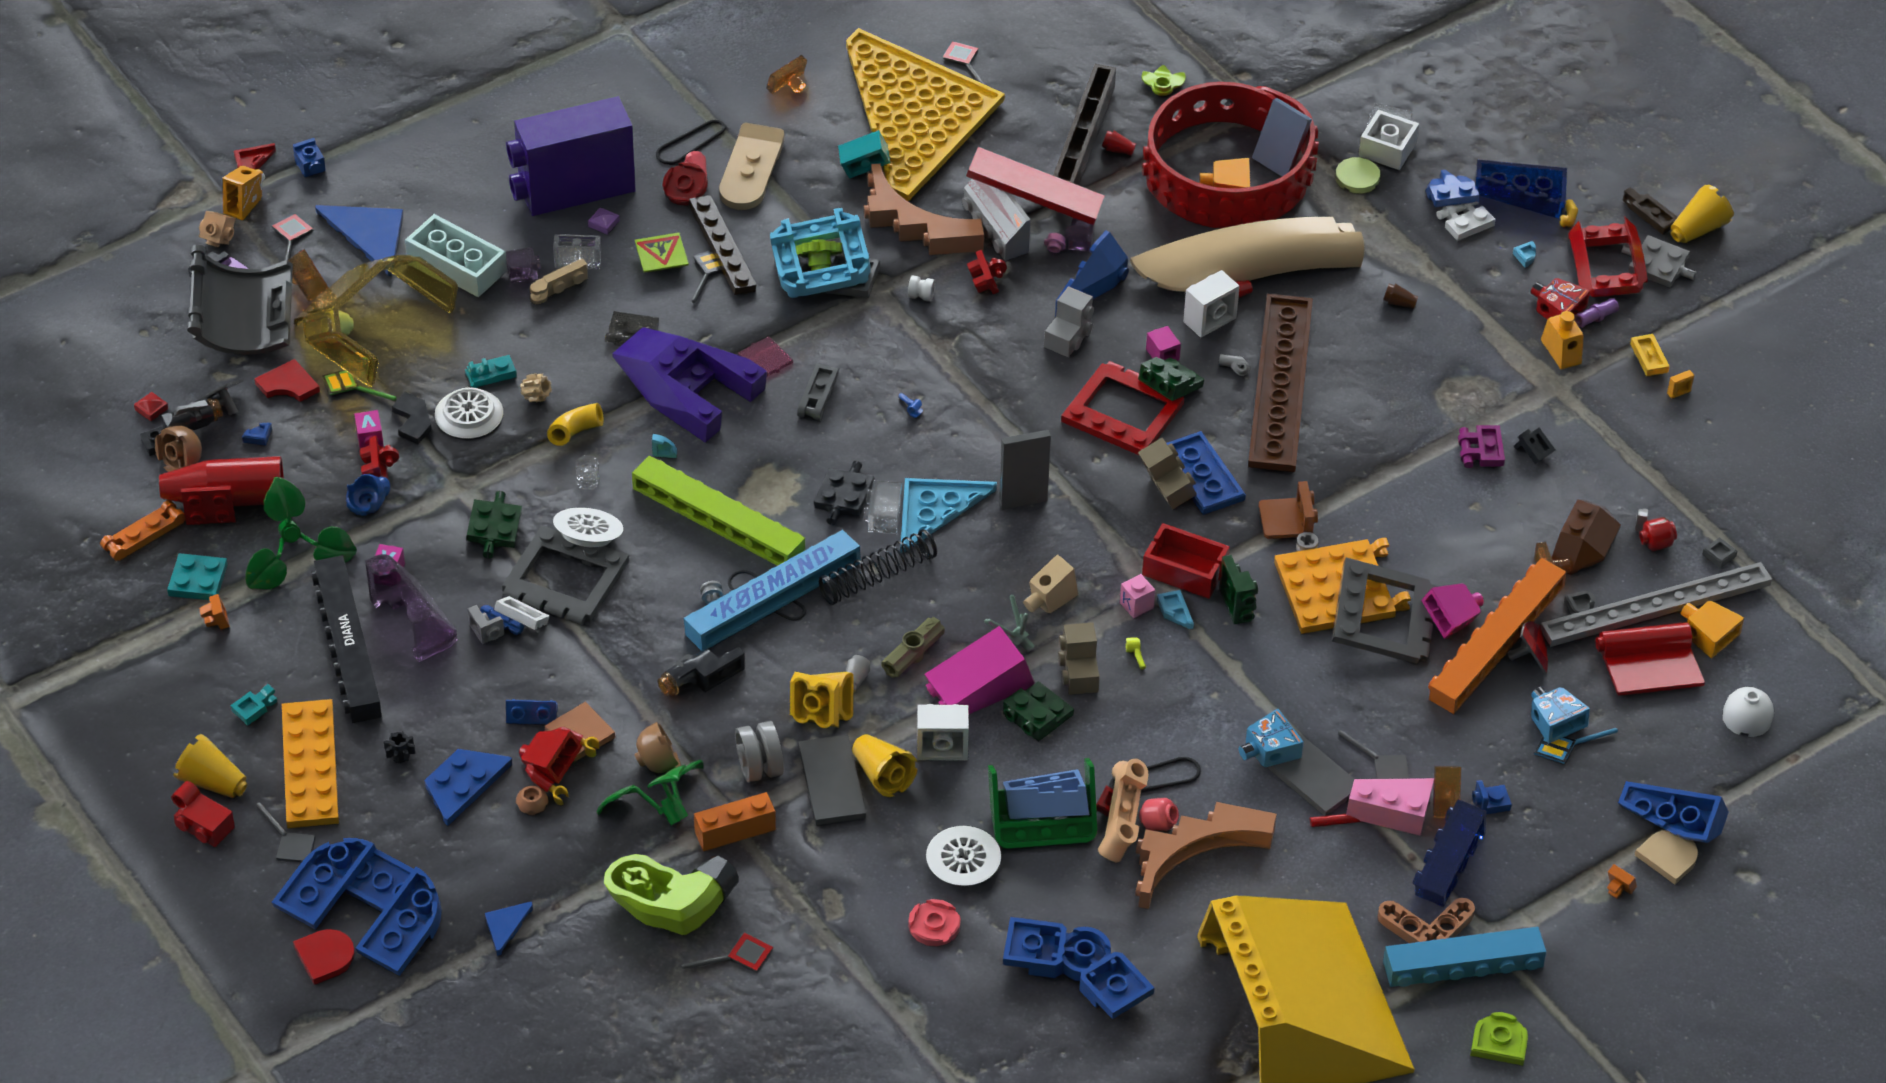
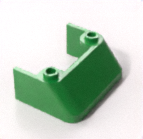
M1084 758L1089 815L1027 818L1025 820L1009 818L1004 790H998L997 772L993 765H988L990 808L994 836L997 843L1004 848H1019L1092 841L1096 837L1098 829L1095 769L1091 760Z

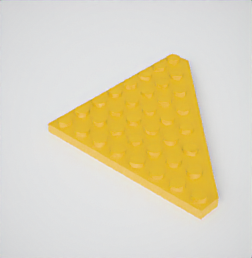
M860 28L846 40V48L871 132L879 130L888 144L890 163L882 166L884 176L890 186L902 198L909 201L1003 103L1005 94Z

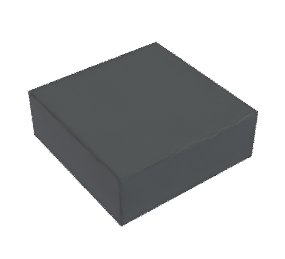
M1719 537L1703 549L1702 555L1721 568L1734 559L1738 551Z

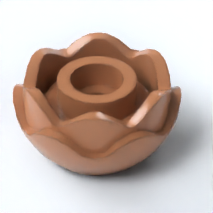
M527 786L518 793L516 804L521 812L535 815L544 811L548 804V796L538 786Z

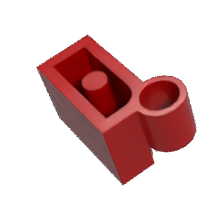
M185 781L171 795L174 804L180 808L174 814L175 825L181 831H187L196 836L200 842L216 847L235 828L233 812L201 794L192 782Z

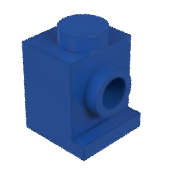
M314 138L293 144L295 162L304 177L326 171L324 157L317 147Z

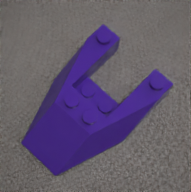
M644 327L612 354V357L653 408L705 443L721 429L722 411L697 395L700 390L715 378L751 402L766 387L767 371L748 358L682 336Z

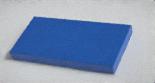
M1202 431L1167 443V445L1172 443L1178 452V457L1185 466L1182 469L1185 474L1189 472L1196 482L1193 488L1197 495L1192 497V500L1203 515L1245 501L1246 494Z

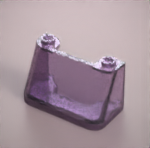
M386 554L376 555L365 561L370 600L375 607L380 606V603L390 604L393 610L402 605L407 608V617L412 623L415 646L412 648V653L418 662L456 643L457 630L413 575Z

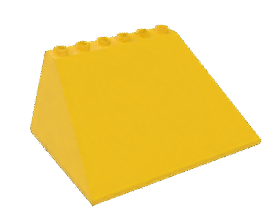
M1237 895L1210 902L1197 938L1201 947H1205L1206 943L1214 944L1217 955L1230 952L1258 1025L1260 1083H1368L1414 1073L1415 1069L1347 903Z

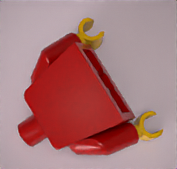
M560 727L552 731L538 732L529 745L524 744L520 747L519 756L525 764V771L532 782L545 792L550 791L553 794L555 803L563 805L562 799L557 796L564 794L569 798L568 791L564 786H555L554 783L559 784L582 747H584L587 756L595 757L596 750L593 747L599 749V741L595 737L584 739L583 735L566 727Z

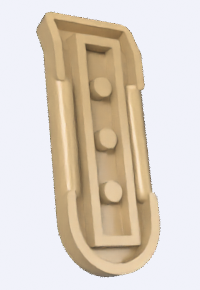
M743 123L741 125L738 139L719 186L720 199L726 206L736 210H747L756 207L762 202L776 160L779 158L785 139L784 130L751 123Z

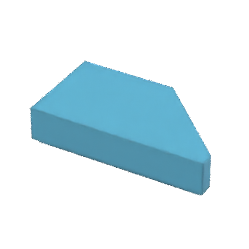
M1181 590L1157 594V602L1165 619L1188 629H1193L1194 622Z

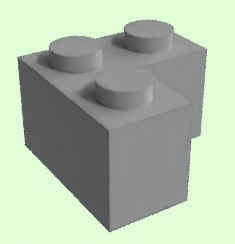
M1069 286L1057 300L1056 318L1045 330V348L1069 357L1074 350L1079 349L1083 338L1089 336L1093 329V323H1091L1094 307H1092L1093 296Z

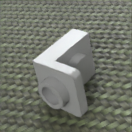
M477 605L468 608L469 625L482 644L496 640L504 635V624L501 616L489 620L485 612L482 613Z

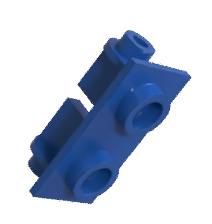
M506 700V723L548 724L557 719L558 703L556 701Z

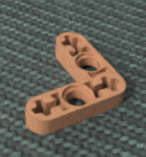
M1458 898L1429 925L1394 901H1384L1379 906L1378 921L1408 943L1434 940L1436 935V940L1453 938L1472 921L1475 906L1467 898ZM1442 923H1450L1454 929L1444 930L1440 925ZM1412 924L1417 927V930L1409 932L1403 926Z

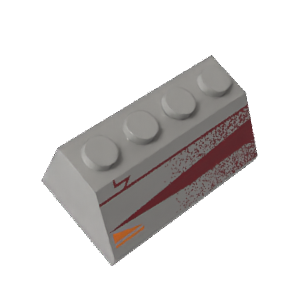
M971 179L964 187L963 207L971 213L973 219H981L984 236L992 242L996 253H1000L1005 261L1029 253L1031 220L1013 195Z

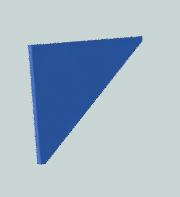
M316 205V213L319 216L324 217L327 223L337 232H341L346 237V240L355 248L363 251L370 261L385 271L386 275L392 276L403 219V209Z

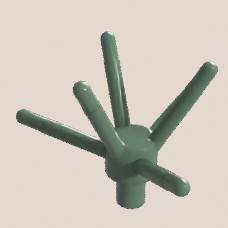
M1010 595L1017 627L1010 631L991 619H985L984 622L994 629L1000 626L1013 644L1016 646L1020 644L1029 652L1035 645L1027 638L1029 634L1025 631L1028 614H1019L1015 596Z

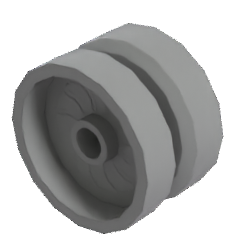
M773 722L758 723L756 734L750 726L736 728L737 754L746 781L749 783L761 780L763 770L770 778L783 775V755Z

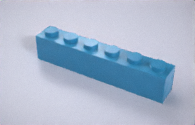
M1530 927L1385 946L1383 964L1390 987H1406L1411 984L1434 983L1449 979L1458 980L1472 976L1483 977L1488 974L1510 973L1526 969L1535 970L1544 966L1546 949L1539 927Z

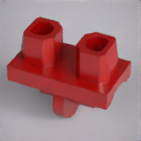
M979 250L975 252L978 259L967 263L972 277L983 273V275L972 279L978 293L988 289L991 290L992 294L998 293L999 290L994 277L1001 278L1007 270V265L1004 260L992 258L991 262L988 263L983 251Z
M375 435L369 438V446L360 448L361 459L366 464L361 466L362 475L371 474L388 479L387 467L393 466L399 460V452L391 447V445L380 446Z

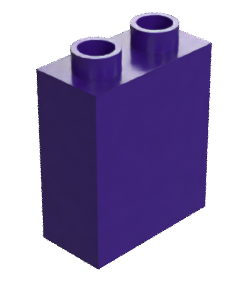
M619 96L514 120L515 140L506 142V150L511 167H518V173L509 175V185L514 200L525 199L532 216L636 192L633 127Z

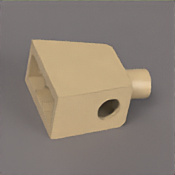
M1056 555L1030 580L1031 595L1023 603L1030 612H1034L1037 608L1041 607L1045 612L1052 613L1078 595L1074 568L1062 557Z

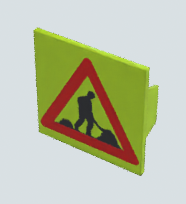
M680 233L635 240L644 273L689 265Z

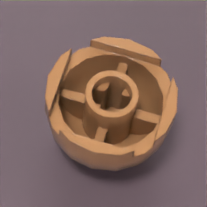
M171 426L161 430V434L155 438L157 458L159 461L163 459L167 465L164 469L168 472L196 464L201 458V442L198 436L188 427Z
M658 722L648 726L639 734L636 742L638 752L634 755L641 767L646 765L654 773H667L671 769L681 766L680 759L677 753L674 752L669 737Z

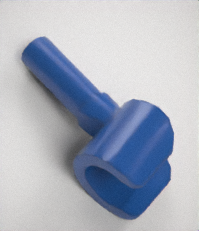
M903 393L899 394L898 397L908 404L907 412L909 415L917 418L923 412L920 408L922 406L921 400L915 399L913 401Z

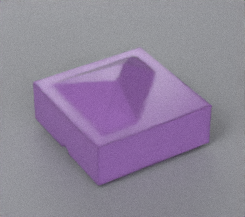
M599 208L588 220V227L608 235L620 221L619 215Z

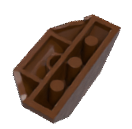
M1577 499L1559 534L1550 563L1572 575L1580 569L1588 568L1603 561L1621 528V524L1606 507L1583 499Z

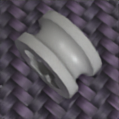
M1303 532L1298 535L1297 551L1318 548V537L1315 534Z
M707 581L700 587L702 600L706 604L723 596L722 585L718 581Z

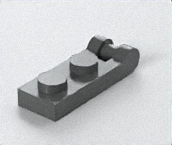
M820 364L815 365L798 406L797 416L804 418L810 416L814 420H822L824 409L839 375V368ZM809 404L816 405V407H809Z

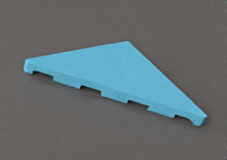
M905 478L901 542L904 537L910 538L911 534H918L919 530L922 529L927 530L930 534L934 533L997 490V482ZM922 532V538L925 539L927 536ZM912 536L911 540L918 544L917 536ZM905 539L903 543L910 549L909 540Z

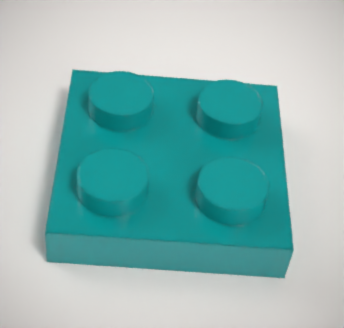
M179 553L167 589L168 596L210 600V596L219 594L228 565L227 558Z

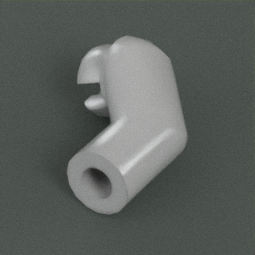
M1220 354L1219 366L1231 367L1240 376L1248 374L1250 367L1243 357Z

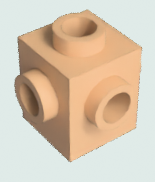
M206 211L204 219L199 226V237L207 239L206 244L219 247L220 244L229 245V241L234 235L233 227L236 218L217 212Z

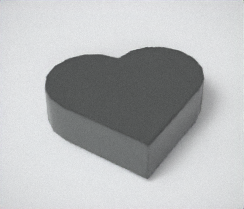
M1581 591L1565 595L1564 602L1570 613L1575 614L1592 609L1595 604V596L1591 592Z

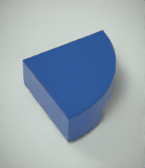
M260 423L258 427L246 430L242 436L243 443L266 446L272 430V424Z

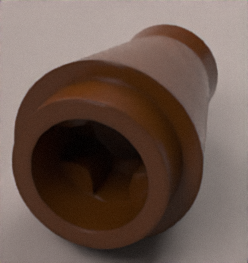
M1389 283L1383 301L1388 302L1387 305L1414 309L1419 296L1412 294L1396 283L1395 285Z

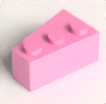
M1434 778L1354 779L1346 815L1355 817L1362 822L1420 836Z

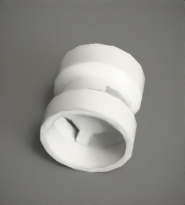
M912 275L908 286V298L916 299L919 296L924 301L931 302L935 290V279L927 278L926 280H921L919 276Z

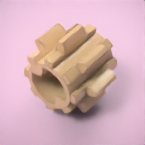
M536 373L526 375L527 379H523V383L520 384L521 394L524 396V399L529 400V402L545 401V397L550 396L549 393L552 391L551 382L547 379L548 377Z

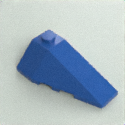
M1105 231L1090 248L1092 254L1087 262L1082 260L1078 266L1079 270L1076 278H1071L1056 299L1055 317L1057 300L1068 286L1091 295L1095 299L1116 287L1121 280L1126 279L1129 273V268L1127 267L1128 257L1109 231Z
M1628 781L1625 782L1618 802L1625 809L1683 839L1705 843L1710 842L1722 833L1729 813L1721 796Z

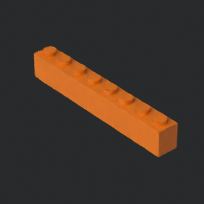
M1543 558L1536 565L1532 564L1522 581L1518 580L1515 583L1509 596L1505 595L1501 599L1495 612L1491 611L1487 615L1481 628L1477 627L1473 631L1468 643H1463L1459 647L1454 659H1449L1446 662L1441 674L1432 678L1428 686L1430 689L1429 700L1455 714L1519 640L1523 624L1528 621H1535L1563 589L1566 571Z

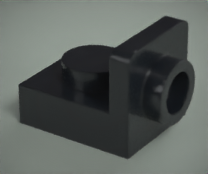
M1540 427L1532 432L1529 429L1524 431L1517 437L1520 441L1514 445L1516 450L1522 446L1535 464L1556 450Z

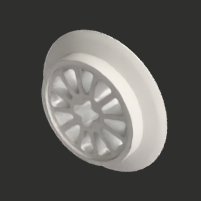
M470 387L461 388L446 395L435 409V421L440 429L458 438H476L486 435L500 424L503 417V406L496 396L487 391Z
M570 508L560 511L553 519L554 526L567 541L584 547L607 545L623 532V525L616 517L597 509Z
M956 826L941 831L930 841L926 851V859L931 871L941 880L954 885L969 886L987 880L997 871L1001 862V851L996 840L987 832L970 826Z

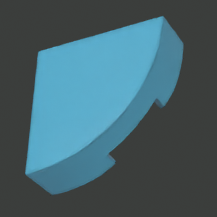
M1533 241L1513 248V255L1525 268L1531 265L1535 259L1536 246Z
M653 434V456L676 458L677 448L674 443L664 436Z

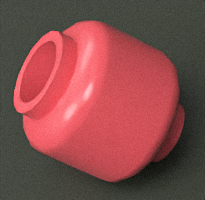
M1168 798L1148 799L1139 811V820L1143 823V826L1147 830L1157 832L1171 830L1179 818L1177 806Z

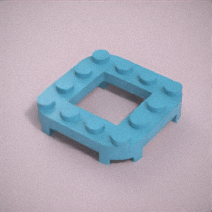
M842 208L834 209L833 216L795 224H790L789 218L781 221V226L770 233L772 251L780 284L791 298L850 287L868 281L871 266L858 215L854 216L843 212ZM840 237L846 264L802 273L796 253V245H802V243L812 242V240L817 239L830 240Z

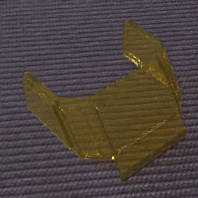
M394 255L358 265L343 274L294 319L293 324L298 326L303 321L305 342L362 383L372 387L376 380L378 358L341 332L338 310L379 272L388 270L446 312L451 313L455 308L458 290L457 283L421 257Z

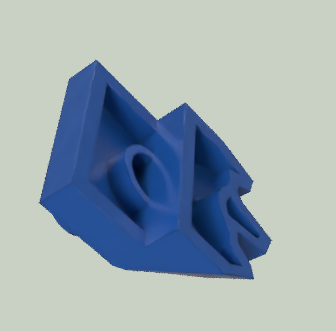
M1441 170L1440 178L1432 179L1425 189L1428 199L1433 201L1435 207L1479 202V193L1474 181L1463 175L1455 177L1447 170Z

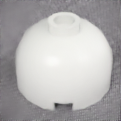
M1743 687L1729 695L1723 708V721L1727 728L1738 735L1741 732L1749 734L1748 737L1760 736L1767 732L1774 717L1773 703L1769 696L1762 690L1754 687Z

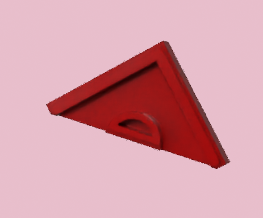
M275 143L235 150L234 157L237 168L246 166L254 170L259 169L276 151Z

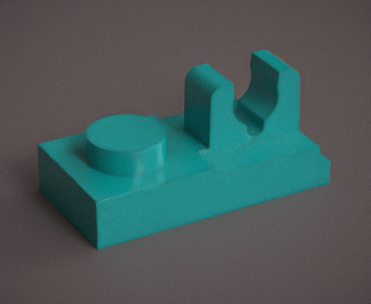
M510 355L490 360L482 358V363L474 364L471 361L468 363L467 369H465V374L471 388L517 377Z

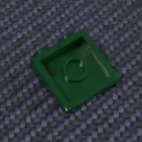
M1155 357L1142 363L1138 380L1171 401L1202 388L1205 380L1171 357L1166 360Z
M1232 555L1222 556L1219 590L1233 624L1251 622L1255 618L1253 611L1257 608L1255 594H1258L1257 582L1252 580L1249 571L1241 572L1239 564H1235Z
M1039 681L1026 691L1020 688L1003 701V714L1006 719L1014 722L1022 728L1026 735L1032 736L1038 742L1074 715L1073 707Z

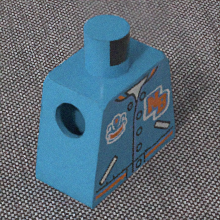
M1537 687L1532 692L1531 717L1548 744L1588 727L1590 708L1564 688L1559 687L1547 692L1543 687Z
M1276 709L1247 728L1246 744L1239 746L1238 749L1243 760L1255 756L1263 767H1269L1302 758L1304 741L1280 710Z

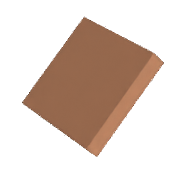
M586 701L545 725V731L566 727L583 735L584 739L595 737L599 741V747L616 738L615 731ZM584 747L581 748L574 762L586 756Z

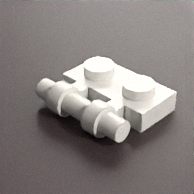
M1479 202L1444 206L1442 210L1436 213L1439 220L1448 219L1445 222V228L1457 241L1495 226L1496 220L1484 206L1476 209L1473 207L1478 205ZM1461 211L1464 212V213L1461 214V215H1458V214H1457L1458 212H1461Z

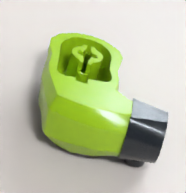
M633 854L621 857L613 862L604 875V884L609 894L636 919L645 925L664 928L681 935H687L700 928L713 915L739 882V876L735 868L728 860L718 855L710 857L695 868L691 874L681 875L674 869L662 866L646 855Z

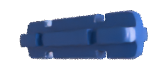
M489 605L481 607L480 611L482 613L485 612L489 620L501 616L505 630L509 629V632L515 635L523 632L524 624L495 611Z

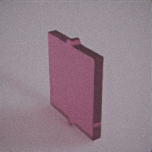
M769 336L757 343H752L750 347L738 352L739 356L748 358L765 369L767 377L775 372L779 373L781 369L793 363V359Z

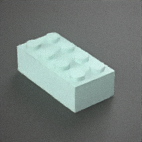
M435 214L405 239L407 260L477 297L482 295L507 272L506 251Z

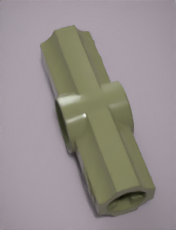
M935 617L927 618L915 631H909L904 634L902 643L881 662V666L887 675L892 678L899 677L911 664L919 663L923 660L924 652L945 633V628L940 620Z

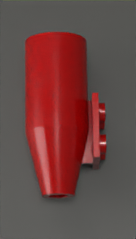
M282 457L206 460L159 475L161 499L183 503L187 525L235 522L234 507L264 505L265 495L271 487L273 479L275 477L284 479Z

